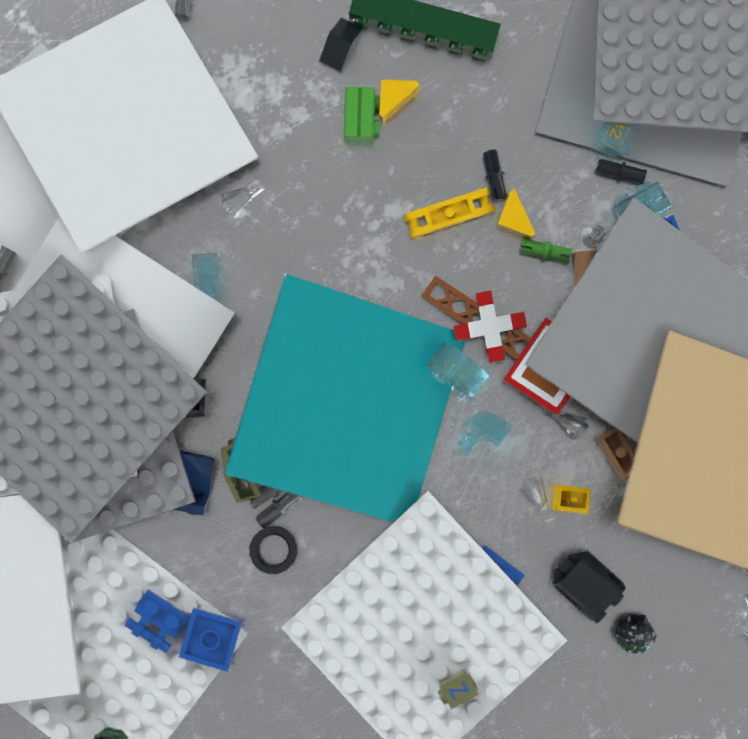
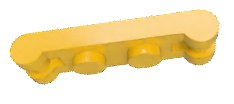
M489 189L476 190L404 214V220L406 223L408 222L410 227V238H418L425 234L496 212L494 204L490 203L488 197L490 196ZM474 200L480 201V208L475 209ZM425 217L427 225L420 227L418 219Z

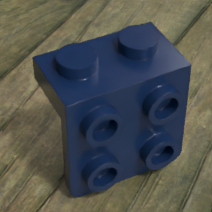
M180 451L196 502L172 510L203 516L210 500L215 461L210 456Z

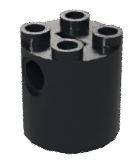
M588 549L566 554L555 567L553 587L583 615L596 624L606 616L607 613L605 611L610 605L615 607L624 598L622 594L626 589L624 582Z

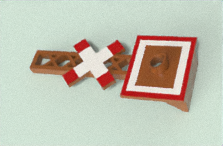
M434 276L421 297L461 323L454 326L457 342L483 337L486 342L490 363L505 360L504 352L515 358L516 362L503 380L558 416L570 399V396L525 365L552 321L545 317L533 337L530 338L518 330L527 328L524 312L499 317L496 315L491 290L476 293L477 302H475L445 281ZM438 284L445 289L447 298L436 300L430 294ZM463 300L466 302L467 312H454L452 302ZM480 314L481 320L473 322L472 316ZM508 331L509 339L501 340L500 333ZM527 342L528 344L522 353L518 354L515 351L514 343Z

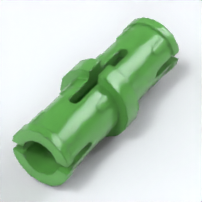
M526 238L522 240V245L524 246H521L520 254L542 257L541 260L544 261L551 259L566 264L570 262L569 256L560 254L571 256L572 248L551 245L549 241L542 243Z

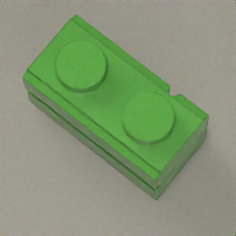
M345 87L344 141L373 142L374 135H379V120H374L375 110H380V95H375V88Z

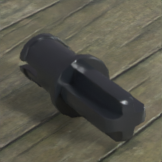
M496 149L487 150L483 153L487 170L485 178L488 179L492 200L506 198L508 194L503 178L505 172L501 170L498 152Z
M599 159L596 166L598 174L618 178V181L626 180L641 185L644 184L647 174L646 169L628 166L626 162L620 164Z

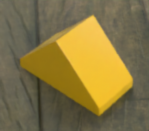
M381 79L379 119L382 123L419 91L420 84L417 81Z
M513 189L508 195L496 228L530 240L534 238L536 233L516 190Z
M552 484L549 509L588 514L591 489Z

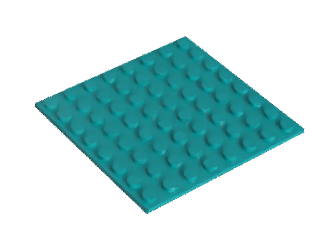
M285 274L224 474L395 522L419 499L457 371L454 370V373L451 374L447 369L450 368L449 370L452 371L451 368H455V365H451L452 362L458 366L466 340L457 342L455 331ZM449 358L450 361L444 369L441 363L445 364Z

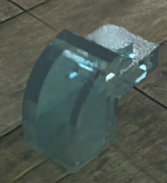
M492 413L476 414L464 423L472 431L470 433L465 431L457 442L460 445L458 451L467 456L481 436L498 447L512 425Z

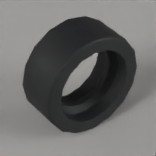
M269 526L260 530L252 538L249 545V556L252 563L259 571L267 574H279L286 571L295 562L298 554V545L294 536L287 529L280 526ZM270 535L282 537L288 545L286 559L277 565L265 563L259 555L261 541Z

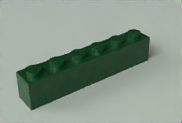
M352 0L349 10V20H353L355 25L367 27L368 24L377 27L376 29L383 33H391V31L401 33V37L409 40H414L415 38L423 39L424 43L431 46L445 45L448 46L449 50L457 53L467 51L479 59L492 58L501 23L416 0Z

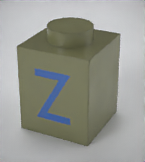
M467 667L440 681V690L437 691L443 704L448 703L451 709L479 695V689Z

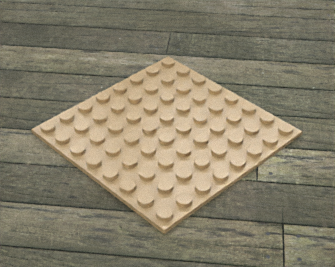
M669 330L617 524L748 570V359Z

